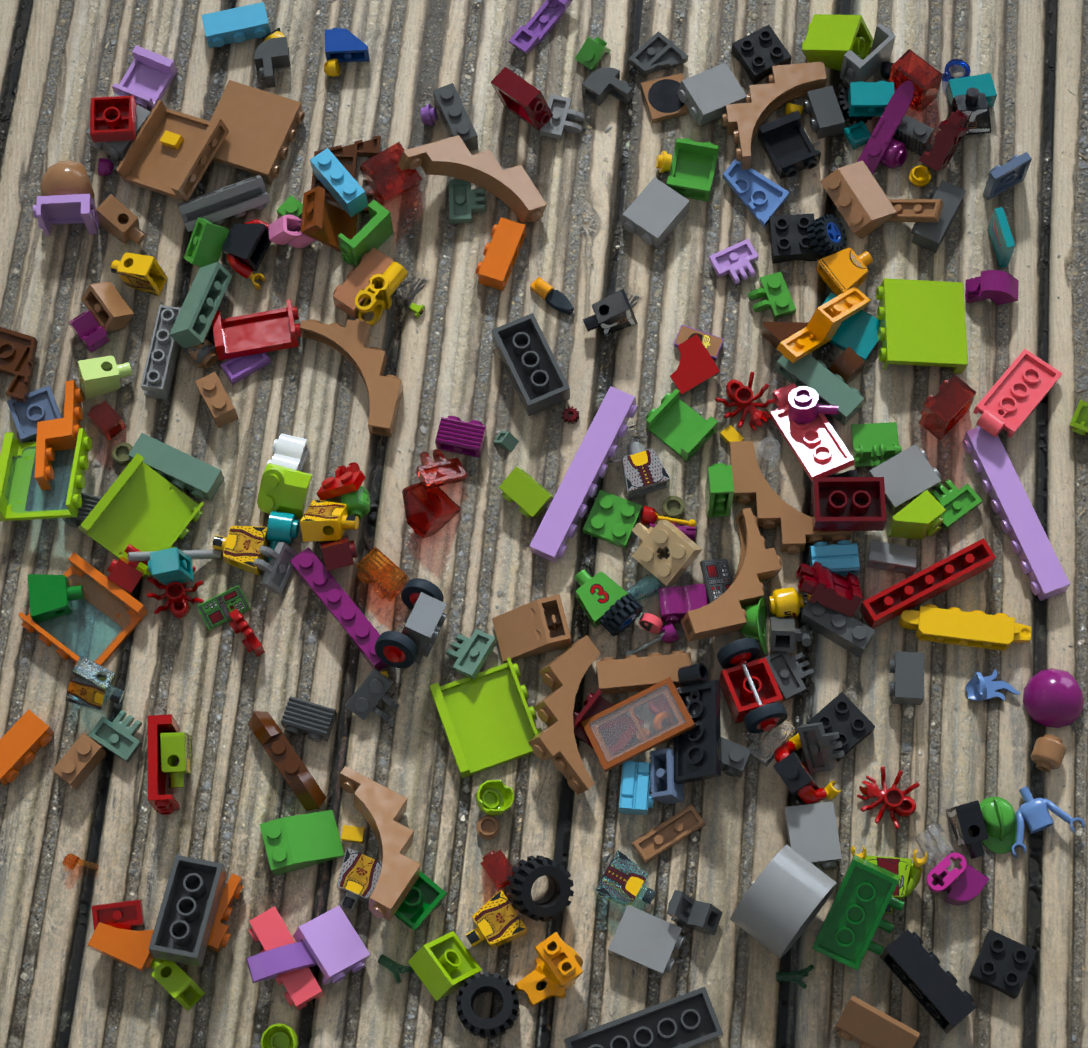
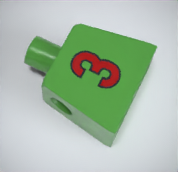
M583 569L574 577L581 586L576 590V599L594 629L601 624V617L610 609V606L614 605L622 596L628 594L603 572H599L594 577H591Z

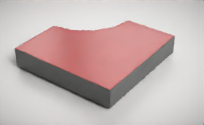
M697 334L678 345L681 355L680 364L677 370L670 375V378L680 391L681 396L720 374V370Z

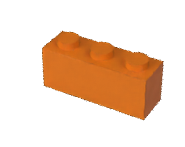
M501 217L498 225L494 224L491 232L492 240L484 248L483 255L485 257L483 262L478 263L476 274L478 275L479 284L504 291L526 237V225Z
M29 709L0 739V783L4 786L17 778L18 771L24 765H28L33 761L36 756L35 753L41 747L48 745L54 734L52 729Z

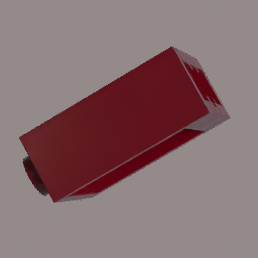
M504 67L491 81L503 106L538 131L553 116L541 91L508 68Z

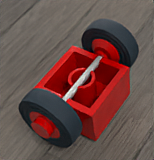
M743 638L725 645L717 653L718 661L721 667L725 669L721 670L719 678L720 688L735 724L744 721L749 733H762L782 724L788 715L782 704V694L766 657L754 660L760 654L757 641L754 638Z

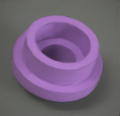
M431 104L421 108V118L424 125L434 126L435 121L438 120L437 110Z

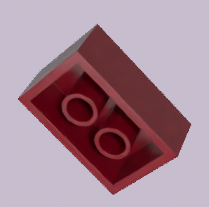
M884 477L813 478L811 486L813 531L884 530L887 521Z

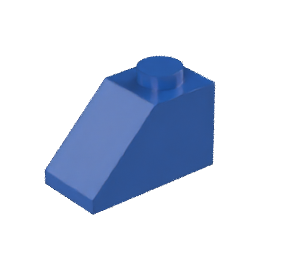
M341 28L325 29V54L327 61L330 59H338L339 63L370 61L368 46L349 30Z

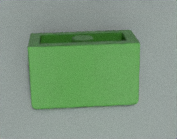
M198 217L184 259L200 267L218 262L229 229Z

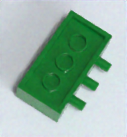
M854 855L816 936L812 949L857 971L867 950L881 955L884 947L873 942L872 938L877 928L891 933L894 924L882 919L887 906L889 905L899 911L904 906L903 901L892 896L900 876Z

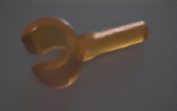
M72 853L67 854L62 862L64 866L71 870H74L77 864L96 870L99 865L80 859Z

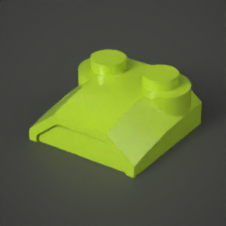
M268 463L261 479L257 499L258 508L265 513H271L272 511L295 514L296 518L302 519L313 475Z

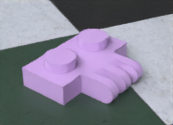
M746 239L709 256V262L718 278L729 274L736 285L740 283L738 274L743 281L748 279L745 271L748 272L750 277L756 276L751 263L757 261L759 256L750 240Z

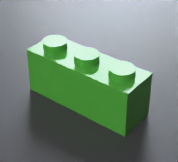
M717 463L708 467L705 487L707 518L730 516L734 496L732 465Z

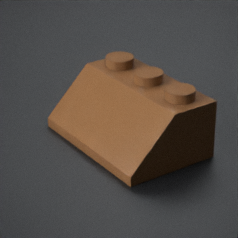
M863 160L840 167L820 181L852 232L861 239L898 213Z
M853 995L834 1027V1030L838 1031L837 1035L848 1042L854 1040L860 1044L859 1048H913L920 1035L916 1030Z

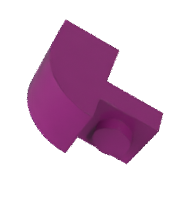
M981 271V276L966 280L965 300L968 303L990 299L997 305L1018 301L1019 280L1004 271Z
M88 310L68 322L90 353L110 341L106 336L108 334L105 329L99 326Z
M968 865L960 878L956 879L944 890L949 893L944 901L957 906L972 902L982 891L989 878ZM943 873L937 878L932 876L934 879L932 884L934 886L937 884L943 886L941 884L942 879L945 877Z

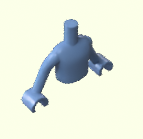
M1028 786L1023 787L1019 792L1025 803L1016 812V843L1012 846L1011 854L1014 858H1017L1014 850L1016 847L1022 848L1024 854H1026L1027 849L1023 844L1024 821L1031 834L1042 831L1054 824L1049 810L1070 824L1069 829L1072 833L1076 832L1073 823H1080L1084 830L1085 822L1079 817H1071L1048 799H1034Z

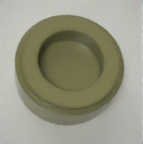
M120 442L113 447L111 455L116 464L127 466L131 460L128 454L133 448L132 445L127 442Z
M669 496L663 501L662 513L665 517L680 519L684 515L685 503L680 497Z

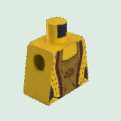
M126 252L121 261L114 260L111 264V272L118 274L125 285L156 296H160L168 279L153 256Z
M313 500L300 521L303 542L340 540L346 529H358L359 518L358 516L348 515L346 504Z
M231 526L227 537L215 535L213 549L223 551V559L228 565L260 576L261 569L257 568L253 563L257 558L262 560L265 558L259 552L261 545L268 547L267 527Z
M500 890L472 916L476 928L465 936L472 947L485 940L489 947L494 949L526 935L527 928L503 891Z

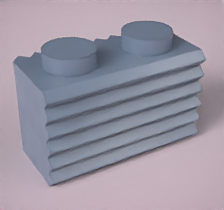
M666 748L651 751L649 753L651 755L649 758L651 760V766L649 767L651 769L650 782L652 783L650 785L652 788L650 796L665 805L683 802V784L674 782V750Z

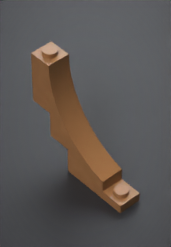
M459 135L404 150L398 163L402 171L416 169L421 166L426 175L450 176L478 185L501 199L510 207L522 223L536 222L541 219L547 206L522 165L503 170L491 150L472 155Z
M345 766L340 772L339 786L348 793H354L353 806L369 823L381 853L382 868L380 877L369 898L368 910L374 916L390 921L420 876L421 864L405 856L413 844L414 831L399 823L406 812L408 798Z

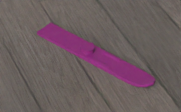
M909 80L902 83L896 89L857 161L863 160L872 174L875 172L913 99V82Z

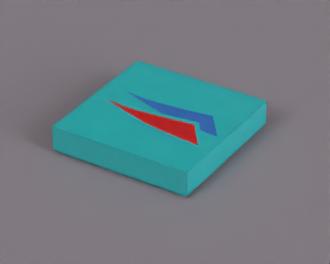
M999 207L994 209L987 230L999 267L1002 268L1008 266L1015 248V242L1004 209Z

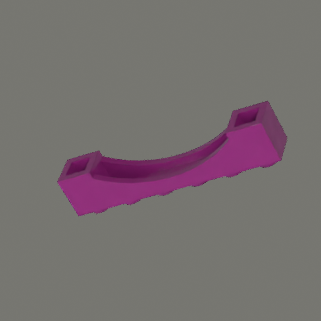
M309 547L290 560L293 570L330 611L371 667L380 672L388 665L375 652V644L380 634L330 572L326 571L325 566Z

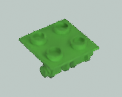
M897 422L851 424L855 467H875L902 452L898 441Z

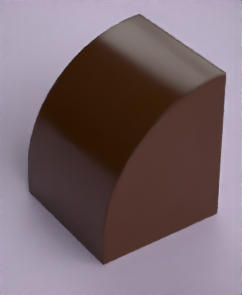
M848 347L834 361L829 371L840 375L845 383L848 384L863 371L865 361Z

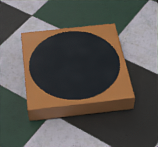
M682 73L641 83V90L652 123L689 114L688 108L680 101L677 93L681 81L684 80Z

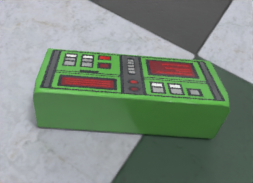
M239 585L197 606L209 631L231 620L229 613L236 608L241 614L251 610Z

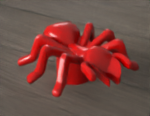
M751 372L748 387L736 379L730 380L727 383V398L734 402H727L725 399L718 397L715 398V401L723 403L725 407H737L732 413L724 414L725 418H733L744 409L738 423V428H742L746 414L750 413L749 426L753 431H756V427L752 424L753 422L756 426L762 427L763 424L760 420L767 423V418L772 419V417L766 411L757 410L755 407L766 408L770 404L775 403L776 399H769L766 403L753 402L762 397L765 390L769 388V385L765 384L760 392L753 396L751 389L754 372Z
M151 577L147 579L158 589H164L166 592L162 595L148 593L147 598H154L156 600L168 598L164 606H159L154 611L155 614H158L160 611H166L169 607L174 617L183 618L190 610L187 601L192 604L204 602L201 598L196 597L193 599L186 594V592L197 591L198 587L204 584L202 580L195 583L194 587L184 588V585L187 583L181 584L175 581L166 586Z
M882 766L880 769L883 790L878 788L873 778L866 776V779L872 783L862 781L866 787L860 786L859 789L862 794L867 796L864 797L857 794V797L864 801L875 797L878 800L871 805L861 807L860 810L862 812L870 811L883 802L875 823L878 824L885 810L888 809L891 821L894 823L895 828L899 829L900 826L895 818L894 811L900 817H909L914 814L916 810L914 799L904 795L918 788L920 784L917 782L904 791L896 788L903 774V771L900 770L892 787L887 790L885 767Z

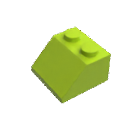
M926 490L892 517L886 534L889 537L923 540L928 535L932 537L941 529L940 524L944 521L943 516L946 509Z
M454 931L423 945L408 961L436 1002L455 992L461 985L465 984V980L468 978L472 979L474 974L482 971Z

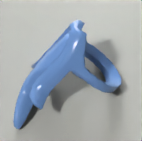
M994 669L991 676L983 677L980 672H975L973 678L965 687L968 693L967 698L974 701H983L996 697L1005 701L1002 693L995 692L1001 689L1007 690L1014 695H1019L1020 692L1005 681L993 682L997 676L996 669Z

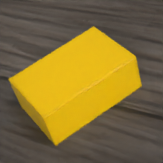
M165 131L159 141L164 146L178 150L184 139L179 134Z
M731 425L720 432L721 438L728 445H730V442L744 441V438Z
M343 825L341 840L363 844L365 828Z

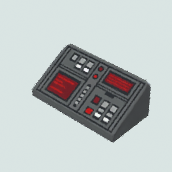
M727 559L703 560L700 562L709 603L726 592L733 581Z

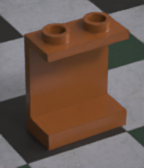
M317 186L304 193L301 233L341 252L338 235L342 233L348 239H352L356 235L357 214L350 217L345 210H341L324 201L325 189Z

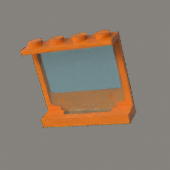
M73 552L68 558L71 566L63 575L68 578L70 587L83 586L84 599L72 601V613L37 624L30 617V613L26 616L20 612L18 616L23 621L21 626L31 634L34 631L39 634L40 637L38 639L47 647H50L52 644L58 649L56 653L66 661L70 658L75 662L73 666L77 670L81 663V668L85 667V670H92L93 673H96L148 612L142 603L117 584L108 580L104 574ZM83 657L89 659L94 663L86 662Z

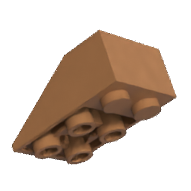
M560 594L535 600L492 618L503 663L507 662L509 657L513 661L571 646V635Z

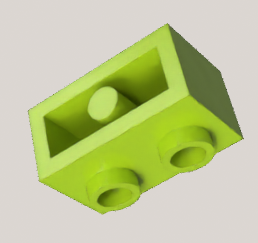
M517 466L499 486L503 491L501 495L510 503L515 501L520 506L518 510L527 518L530 516L538 518L554 498L550 492L527 472Z

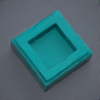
M864 121L843 130V134L853 150L867 144L871 137V133Z

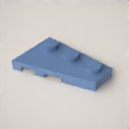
M736 158L723 173L725 182L764 228L769 223V217L774 216L789 197V191L754 169L741 170V163L736 161Z

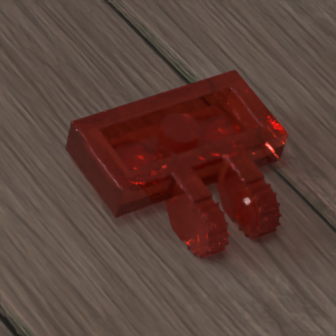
M435 449L432 453L435 461L433 463L428 452L420 454L422 466L417 467L416 474L425 490L466 480L467 473L458 457L446 460L442 451Z

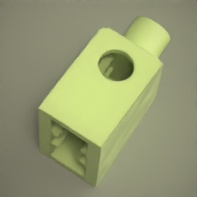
M112 355L78 361L79 381L85 400L120 389V378L132 375L129 362L117 365Z

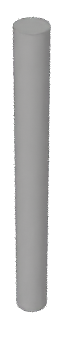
M217 549L181 550L191 559L221 558V550ZM154 551L128 552V561H149L150 552Z

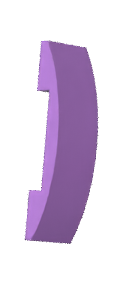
M546 0L525 27L521 25L511 37L509 43L525 54L530 52L554 28L572 0Z
M303 941L274 948L246 959L253 983L277 978L278 974L317 965Z

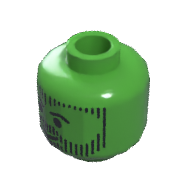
M362 485L355 492L341 495V503L347 505L348 515L358 516L360 520L370 512V492Z

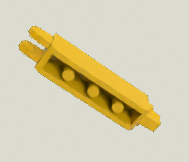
M927 604L920 606L918 611H902L898 620L902 628L916 630L915 636L920 641L1005 651L1012 643H1029L1031 639V626L1016 623L1015 618L1009 617V615L1004 613L989 615L980 610L965 612L956 607L941 609L936 605Z

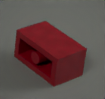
M348 535L342 536L337 541H321L326 571L354 565L353 558L357 557L354 540L349 541Z

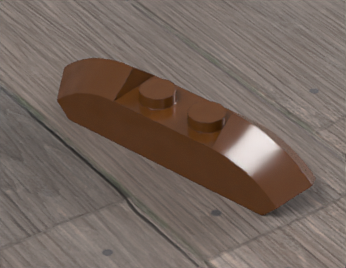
M253 711L248 726L303 808L306 811L319 809L326 796L271 715L268 712Z

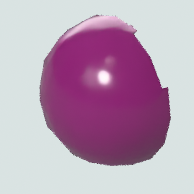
M1050 668L1038 672L1028 680L1024 688L1023 704L1026 712L1034 721L1045 727L1060 728L1072 724L1079 718L1084 708V697L1077 681L1070 673Z

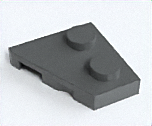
M659 31L629 57V63L643 75L688 61V55Z

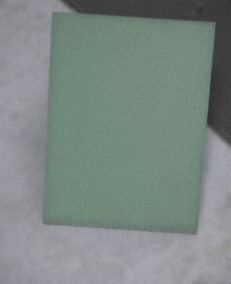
M500 431L494 440L495 444L510 452L514 450L519 442L509 431Z

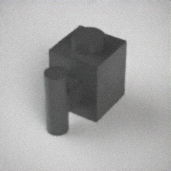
M770 617V651L794 652L795 641L802 642L803 646L811 645L810 627L804 624L800 629H795L794 618Z

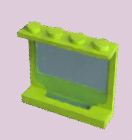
M79 428L75 449L55 452V461H52L54 480H51V489L43 491L34 478L36 442L20 443L14 432L4 434L0 454V521L71 518L78 516V510L82 506L81 493L86 484L85 470L89 467L88 453L92 449V440L88 437L84 428Z

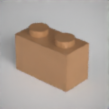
M111 281L90 284L81 299L98 324L106 332L125 329L134 315Z
M216 372L195 381L197 389L218 428L239 419L235 407Z
M82 733L52 771L77 791L107 753L101 745L85 733Z

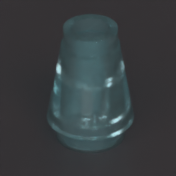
M646 574L626 592L639 601L657 595L658 589L662 587L653 574L649 576Z

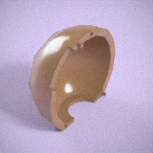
M72 160L59 161L50 166L42 177L40 185L42 196L90 194L92 199L95 196L86 169L82 163Z

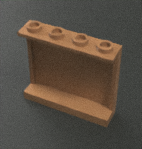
M229 80L210 120L211 122L213 117L220 118L229 132L212 160L256 175L260 174V176L266 177L267 183L271 185L273 179L277 178L280 173L282 160L287 158L290 142L295 140L298 124H302L305 112H303L301 102Z
M158 100L116 171L127 183L187 202L229 130L220 118L213 117L210 122L168 109L161 100ZM165 131L173 132L183 137L184 141L178 150L160 143L159 140Z

